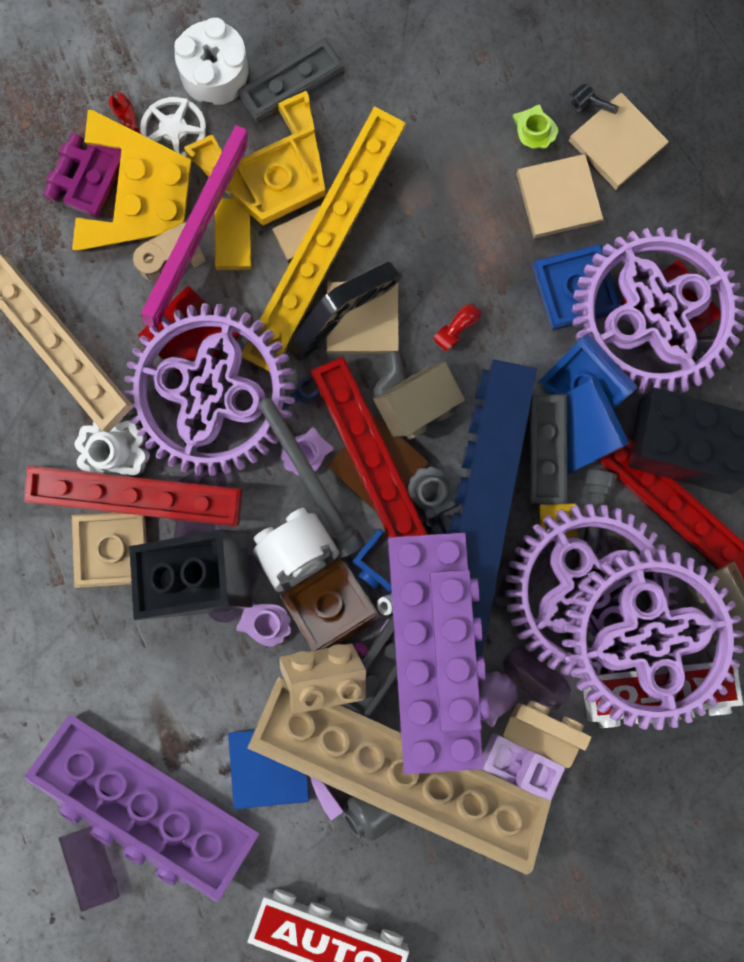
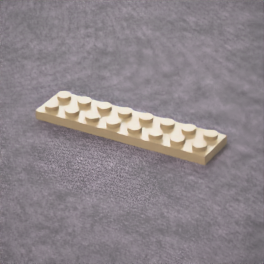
M278 677L249 742L248 749L528 875L533 871L551 801L532 794L481 769L404 774L400 732L341 705L293 714L290 708V691L284 679Z

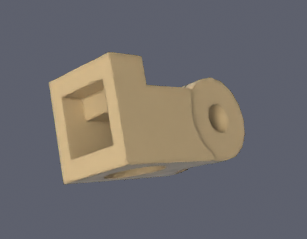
M186 222L149 240L135 250L133 254L134 266L143 278L148 281L158 280ZM199 246L191 259L194 268L207 262Z

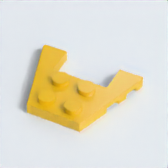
M307 91L278 103L279 112L292 135L243 157L225 191L262 225H266L325 196V184ZM213 134L184 147L187 158L191 159L209 177L222 153Z
M88 110L84 142L87 145L121 149V159L113 222L76 218L72 250L85 251L91 248L112 246L134 240L155 238L184 223L192 160L93 110Z

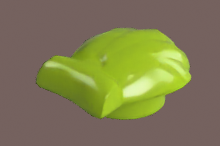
M540 104L512 115L517 125L519 139L523 145L534 150L537 148L543 150L547 149L549 144L556 140V135L559 132L558 127L549 116L543 113Z

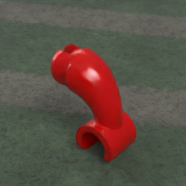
M117 92V99L112 94L108 104L121 125L141 134L138 126H136L135 112L131 101L121 92Z
M475 304L464 305L449 326L444 325L433 337L434 342L444 351L453 348L460 340L458 335L480 319L481 311L475 307Z

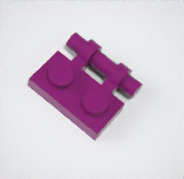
M71 133L67 143H63L59 149L58 155L60 158L54 171H49L45 179L47 186L42 196L56 202L60 191H66L63 199L65 206L98 219L119 174L121 150L88 145L86 151L80 149L84 138L76 133ZM73 163H79L73 179L67 177Z

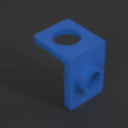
M379 528L355 557L353 564L362 571L358 577L371 588L376 590L380 585L391 594V584L362 562L383 536L384 531Z

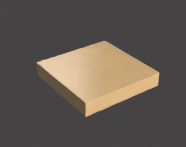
M622 92L610 101V103L619 106L616 114L601 109L574 132L569 139V142L582 155H586L588 162L615 190L663 150L669 142Z
M585 154L517 170L516 175L534 239L602 223L603 216Z
M327 282V293L345 282ZM398 283L382 296L346 313L327 337V354H387L393 351L399 352Z
M116 512L72 515L74 588L132 585L129 546L148 543L147 516Z

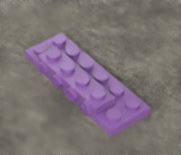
M465 533L388 538L404 774L483 769L480 730H482L481 721L488 720V703L486 696L479 697L478 681L485 680V664L483 657H476L475 641H482V625L480 617L473 618L472 602H479V586L477 578L470 579Z
M71 714L68 715L24 776L26 782L56 800V804L61 807L58 813L67 821L75 825L80 820L93 827L90 833L100 842L110 845L113 840L125 848L122 854L133 863L142 866L143 862L146 861L156 867L155 875L166 884L174 886L177 881L183 885L186 883L216 903L219 902L259 836V833Z

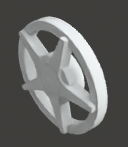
M168 97L158 100L149 106L141 120L140 131L141 135L155 142L163 139L165 142L173 144L175 152L187 157L185 151L180 153V143L186 139L188 134H199L197 141L205 138L206 123L202 112L195 104L184 98ZM180 105L175 114L164 115L159 111L160 108L165 106ZM187 108L198 117L200 128L186 124L183 117ZM154 114L160 121L159 130L147 137V125Z

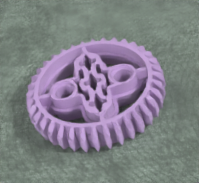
M648 227L643 229L641 239L634 231L629 232L627 242L621 236L617 237L614 241L615 248L610 244H606L602 249L603 255L596 253L593 256L592 261L594 265L587 264L583 272L587 277L579 278L577 285L582 289L576 290L573 298L581 303L574 304L572 312L582 316L575 318L572 324L573 327L584 328L576 334V340L579 341L588 333L634 383L638 384L637 393L640 395L646 391L647 386H650L651 390L654 387L661 389V386H663L664 390L675 392L676 384L679 391L684 393L689 390V382L697 388L702 384V377L710 380L715 375L713 369L720 371L725 366L723 359H730L732 357L733 351L730 347L737 346L740 341L734 334L740 333L744 325L737 322V320L744 317V311L735 308L744 302V297L733 295L741 286L740 283L729 282L735 275L734 270L723 271L722 267L727 263L726 258L716 261L713 258L717 252L716 248H711L708 252L702 249L705 245L704 239L699 240L696 245L690 243L692 239L691 233H687L683 240L678 239L679 233L677 229H673L669 237L665 236L663 227L658 228L653 237ZM659 252L680 257L697 267L708 280L699 274H685L667 282L654 262L635 257V255ZM622 262L624 267L619 274L618 284L627 303L616 308L608 315L604 322V333L600 334L595 320L597 292L606 275L617 264ZM635 276L639 280L645 278L647 280L646 284L644 285L643 282L635 283ZM690 289L694 291L697 295V301H687L682 295V290ZM712 290H715L721 310L719 330L710 349L702 358L694 362L692 357L697 350L698 340L689 320L700 315L708 308L712 298ZM637 304L641 306V311L635 309ZM653 307L656 310L662 309L664 311V314L661 315L660 313H657L653 315L651 310ZM675 313L680 315L678 319L676 318ZM621 321L630 323L634 328V334H622L618 330L617 323ZM671 338L673 341L680 340L682 345L680 347L678 345L671 347L669 341ZM649 342L655 354L667 364L680 366L681 370L668 373L641 371L617 358L608 349L606 344L609 343L618 349L629 350Z
M207 303L202 304L201 315H198L193 305L187 306L188 318H185L184 314L177 309L173 311L175 323H172L168 317L163 316L161 318V323L164 326L162 331L156 326H150L149 330L155 337L151 340L146 336H141V343L147 346L145 350L137 348L132 350L135 356L140 357L138 363H127L128 368L136 370L135 376L128 375L124 377L125 382L134 383L133 390H125L123 394L125 397H134L135 403H131L134 407L130 411H137L138 416L130 419V423H142L143 428L137 432V436H151L146 442L145 447L152 449L159 445L160 447L155 455L158 459H163L170 453L168 465L174 467L182 459L181 471L188 472L192 463H195L194 471L196 475H202L205 465H208L209 474L215 476L218 474V464H221L225 474H229L232 472L231 461H234L236 467L242 470L245 468L244 456L251 463L258 461V457L254 452L256 448L264 455L269 453V448L263 443L266 439L273 444L279 442L277 436L271 433L273 430L267 419H265L263 425L254 436L239 447L221 453L207 454L197 451L198 447L208 445L217 438L224 418L247 423L256 420L262 415L259 403L262 399L266 398L264 390L256 382L238 376L242 362V350L240 344L232 336L234 332L250 340L266 360L272 378V400L282 417L291 418L292 416L290 411L282 410L283 403H295V398L284 396L285 390H294L296 388L294 383H284L283 378L293 375V369H281L280 366L288 362L290 358L287 354L278 357L275 355L283 347L282 343L278 341L269 345L268 342L274 336L273 331L267 330L260 335L259 332L264 325L260 320H257L249 327L252 316L247 312L238 321V309L231 307L227 316H224L225 309L222 304L216 305L214 315H211V309ZM204 326L222 328L221 333L210 335L203 340L195 362L171 357L164 359L156 367L153 366V362L161 349L179 334ZM223 346V351L228 353L227 360H220L218 363V359L213 357L214 350L220 351ZM179 369L183 375V382L178 388L172 389L167 382L168 375L172 370ZM194 371H197V372H202V371H203L202 377H201V376H196V377H195ZM149 377L153 378L155 389L160 396L181 404L177 419V429L180 437L187 444L185 448L168 438L154 420L147 397ZM225 377L227 381L233 383V386L229 389L227 384H223ZM212 382V386L217 389L216 395H209L207 398V393L202 391V387L204 384L210 385ZM246 390L252 395L253 404L247 411H241L236 405V397L240 392ZM191 392V395L195 396V400L187 397V394ZM217 403H225L226 409H216ZM202 415L201 422L206 424V429L198 430L196 434L197 429L195 426H192V420L200 419Z
M586 504L582 515L580 508L576 505L570 507V518L563 509L556 511L557 522L551 516L544 517L543 521L546 530L538 524L532 526V531L537 538L534 539L529 535H524L522 541L529 548L525 550L524 548L516 547L514 553L522 557L521 562L509 561L508 564L510 568L518 570L516 576L506 575L505 581L515 583V590L508 589L504 591L505 596L515 597L516 603L506 605V610L509 612L518 611L519 616L513 617L510 620V624L512 626L524 625V628L519 630L516 636L518 639H525L530 636L531 639L525 645L526 650L531 652L540 647L535 658L542 662L550 655L547 666L555 670L561 663V673L567 676L572 668L578 666L577 661L566 662L564 656L570 654V652L561 649L543 634L542 629L547 628L555 633H566L562 630L563 625L574 626L575 618L567 617L565 613L566 610L578 611L579 606L572 603L570 599L572 596H579L584 599L585 594L578 588L580 583L594 585L586 574L591 569L600 570V564L603 562H607L615 569L613 557L616 555H621L627 564L626 556L628 550H617L598 560L592 548L585 541L579 538H566L565 532L581 527H600L614 531L627 538L640 551L639 559L643 549H650L653 558L658 549L666 550L664 544L652 545L658 537L655 532L643 535L647 529L646 523L640 522L633 527L635 516L632 514H627L622 520V510L619 508L613 509L609 515L607 505H600L595 513L594 506ZM553 540L555 546L550 554V565L560 584L541 598L538 605L537 619H534L528 597L529 578L537 557ZM571 549L575 550L579 556V564L573 570L569 569L565 563V556ZM650 572L652 581H655L662 587L667 598L668 607H677V601L669 600V593H676L679 589L677 586H670L668 579L676 577L665 573ZM630 576L613 584L597 601L587 627L594 638L604 628V620L608 614L613 613L617 618V623L624 621L620 606V596L625 586L631 582ZM556 604L567 605V608L562 611L564 618L554 616V613L558 611ZM657 617L646 621L663 623L664 621L673 622L674 620H662ZM652 632L651 636L641 641V643L653 645V641L658 640L656 638L657 633ZM614 640V645H617L618 649L627 645V643ZM640 652V653H636V654H632V655L630 656V657H633V656H634V657H638L637 654H640V655H641L642 657H644V658H650V657H651V656H649V655H644V654H642L641 652ZM595 658L591 660L597 675H600V670L603 674L614 673V670L603 667ZM627 669L617 670V671H618V672H627ZM581 675V676H578L577 678L583 679L584 676Z
M643 549L640 559L635 551H628L626 556L627 564L621 555H616L613 557L615 569L607 562H603L600 564L603 577L595 571L588 574L589 579L594 585L591 587L586 583H580L578 586L580 591L586 594L584 599L579 596L571 597V602L578 605L579 609L578 611L566 610L565 615L575 618L574 626L563 625L562 630L573 633V640L565 639L562 641V645L564 647H574L575 653L565 655L564 659L566 662L577 661L578 666L569 671L572 677L584 676L576 684L577 689L583 691L591 687L592 689L587 693L585 699L593 703L601 697L597 710L605 713L612 706L610 711V718L612 720L618 721L624 714V724L632 727L638 717L639 728L647 730L652 719L654 728L663 730L666 718L670 727L677 728L679 716L684 722L691 723L693 721L691 710L699 716L706 715V710L702 703L705 702L715 707L718 705V702L713 696L714 692L721 695L728 693L721 683L723 680L734 682L735 677L733 674L728 673L729 667L739 668L741 666L739 661L732 659L733 652L742 653L743 651L742 646L734 645V638H741L744 634L742 631L733 630L732 624L739 623L741 618L736 615L729 616L728 611L736 607L734 601L723 602L722 600L727 596L729 590L727 588L714 589L719 581L717 576H710L704 579L708 570L706 566H699L693 571L695 566L693 558H686L681 564V554L678 552H673L667 561V553L664 549H658L654 558L650 549ZM644 573H665L685 581L704 598L713 618L709 619L703 611L694 607L669 610L667 598L662 587L655 581L645 579ZM630 576L631 582L625 586L620 596V606L624 621L602 628L595 635L593 643L589 648L587 646V627L593 608L608 588L619 580ZM641 591L649 594L651 600L649 608L644 612H641L636 606V597ZM658 617L662 620H674L672 624L664 625L661 622L643 621L638 624L637 619L652 620ZM689 624L700 626L695 631L690 632L689 636L678 634L683 629L688 628ZM635 629L634 633L625 634V632ZM716 631V652L707 676L691 694L675 702L674 696L682 689L685 681L681 656L704 649L710 642L712 634ZM652 632L664 634L658 640L653 641V645L641 643V641L650 637ZM614 640L627 643V645L617 650V655L604 652L608 647L614 645ZM678 643H679L678 646L670 647V645H674V644H678ZM641 652L644 655H649L653 657L648 660H645L643 658L630 656L632 654ZM595 658L598 663L610 670H624L635 667L642 689L649 696L660 699L661 705H640L619 697L601 681L592 666L591 660ZM665 666L669 672L668 681L664 685L658 686L654 680V674L659 667Z

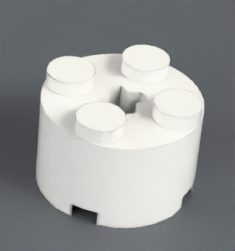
M210 18L207 21L198 22L190 26L176 39L174 46L176 65L182 84L193 99L199 102H213V105H222L233 101L239 96L238 90L246 85L249 66L244 42L234 28L225 24L222 19Z
M300 508L291 513L286 518L287 523L274 530L273 527L266 528L254 537L257 545L253 550V554L277 592L284 591L281 584L289 582L291 587L327 566L324 560L330 554L334 560L339 555V550L315 513H308L305 508Z

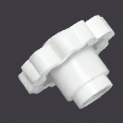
M124 417L110 432L101 431L93 421V425L81 427L79 437L75 441L76 449L82 453L77 459V465L82 471L124 476L142 474L150 457L149 452L143 447L148 437L147 435L137 436V432L141 429L140 424H132L130 420L125 421Z

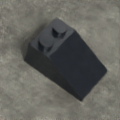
M220 529L129 546L134 620L219 613L253 608L247 533Z

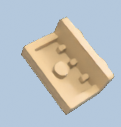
M352 643L333 645L329 648L308 652L300 651L292 655L280 657V670L290 691V708L293 714L363 701L366 698V668Z
M529 700L527 706L516 703L502 734L505 739L566 768L572 766L579 749L586 751L591 736L582 732L585 725L566 716L559 722L548 716L549 708L532 700Z

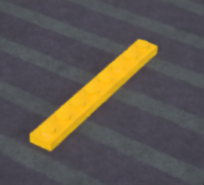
M375 106L260 318L264 325L259 334L262 335L265 331L271 330L274 336L268 344L271 345L274 342L280 341L283 345L281 350L275 353L277 357L283 355L288 348V343L295 335L405 129L406 122ZM249 340L242 352V359L270 373L263 355Z

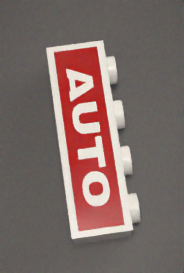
M713 662L683 665L685 681L682 689L674 696L675 702L697 689L707 676ZM659 667L654 674L656 684L662 686L668 681L669 672L667 668ZM729 667L728 673L733 674L735 677L734 682L723 680L721 683L728 693L721 695L714 692L713 696L717 699L718 705L713 707L705 702L702 703L705 710L708 709L709 716L732 714L731 707L743 705L738 668ZM636 670L598 675L612 692L629 702L647 706L661 705L660 699L649 696L642 689ZM589 687L583 690L587 721L598 722V728L621 726L620 719L615 721L610 718L612 706L605 713L599 712L597 705L601 697L597 701L590 703L585 697L592 688ZM691 710L692 716L695 718L694 711Z
M275 889L274 893L266 891L247 942L297 962H406L409 954L408 944L403 942L404 937L400 934L386 929H382L381 934L367 929L368 924L361 919L353 916H346L345 920L331 915L332 910L315 902H311L310 906L295 902V895L281 889Z

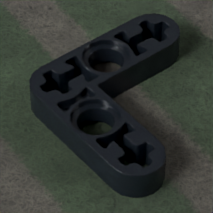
M386 262L337 286L321 299L290 340L287 347L298 361L307 358L323 344L346 313L387 293L400 281L402 275L391 262Z

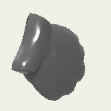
M428 467L427 469L419 468L415 476L410 478L408 493L415 504L425 511V514L427 510L433 509L435 515H438L455 506L450 497L448 479L441 469Z

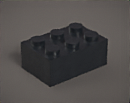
M654 387L640 400L627 468L732 495L744 487V411Z

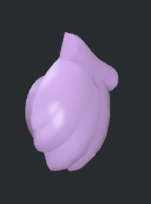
M314 427L306 434L295 437L314 471L321 465L324 456L334 450ZM282 446L281 459L284 461L285 469L300 476Z
M252 602L253 608L243 610L236 631L248 633L250 637L264 646H276V644L282 643L284 637L291 633L289 626L290 617L287 615L286 610L278 605H256Z
M499 671L486 673L485 680L478 682L479 697L486 696L488 703V720L485 722L491 727H494L498 717L508 712L518 699L517 685L512 682L510 674H500Z

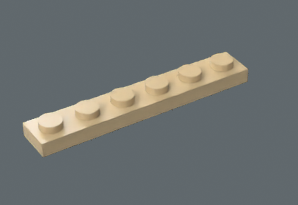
M0 254V309L101 431L110 432L134 406L10 259Z

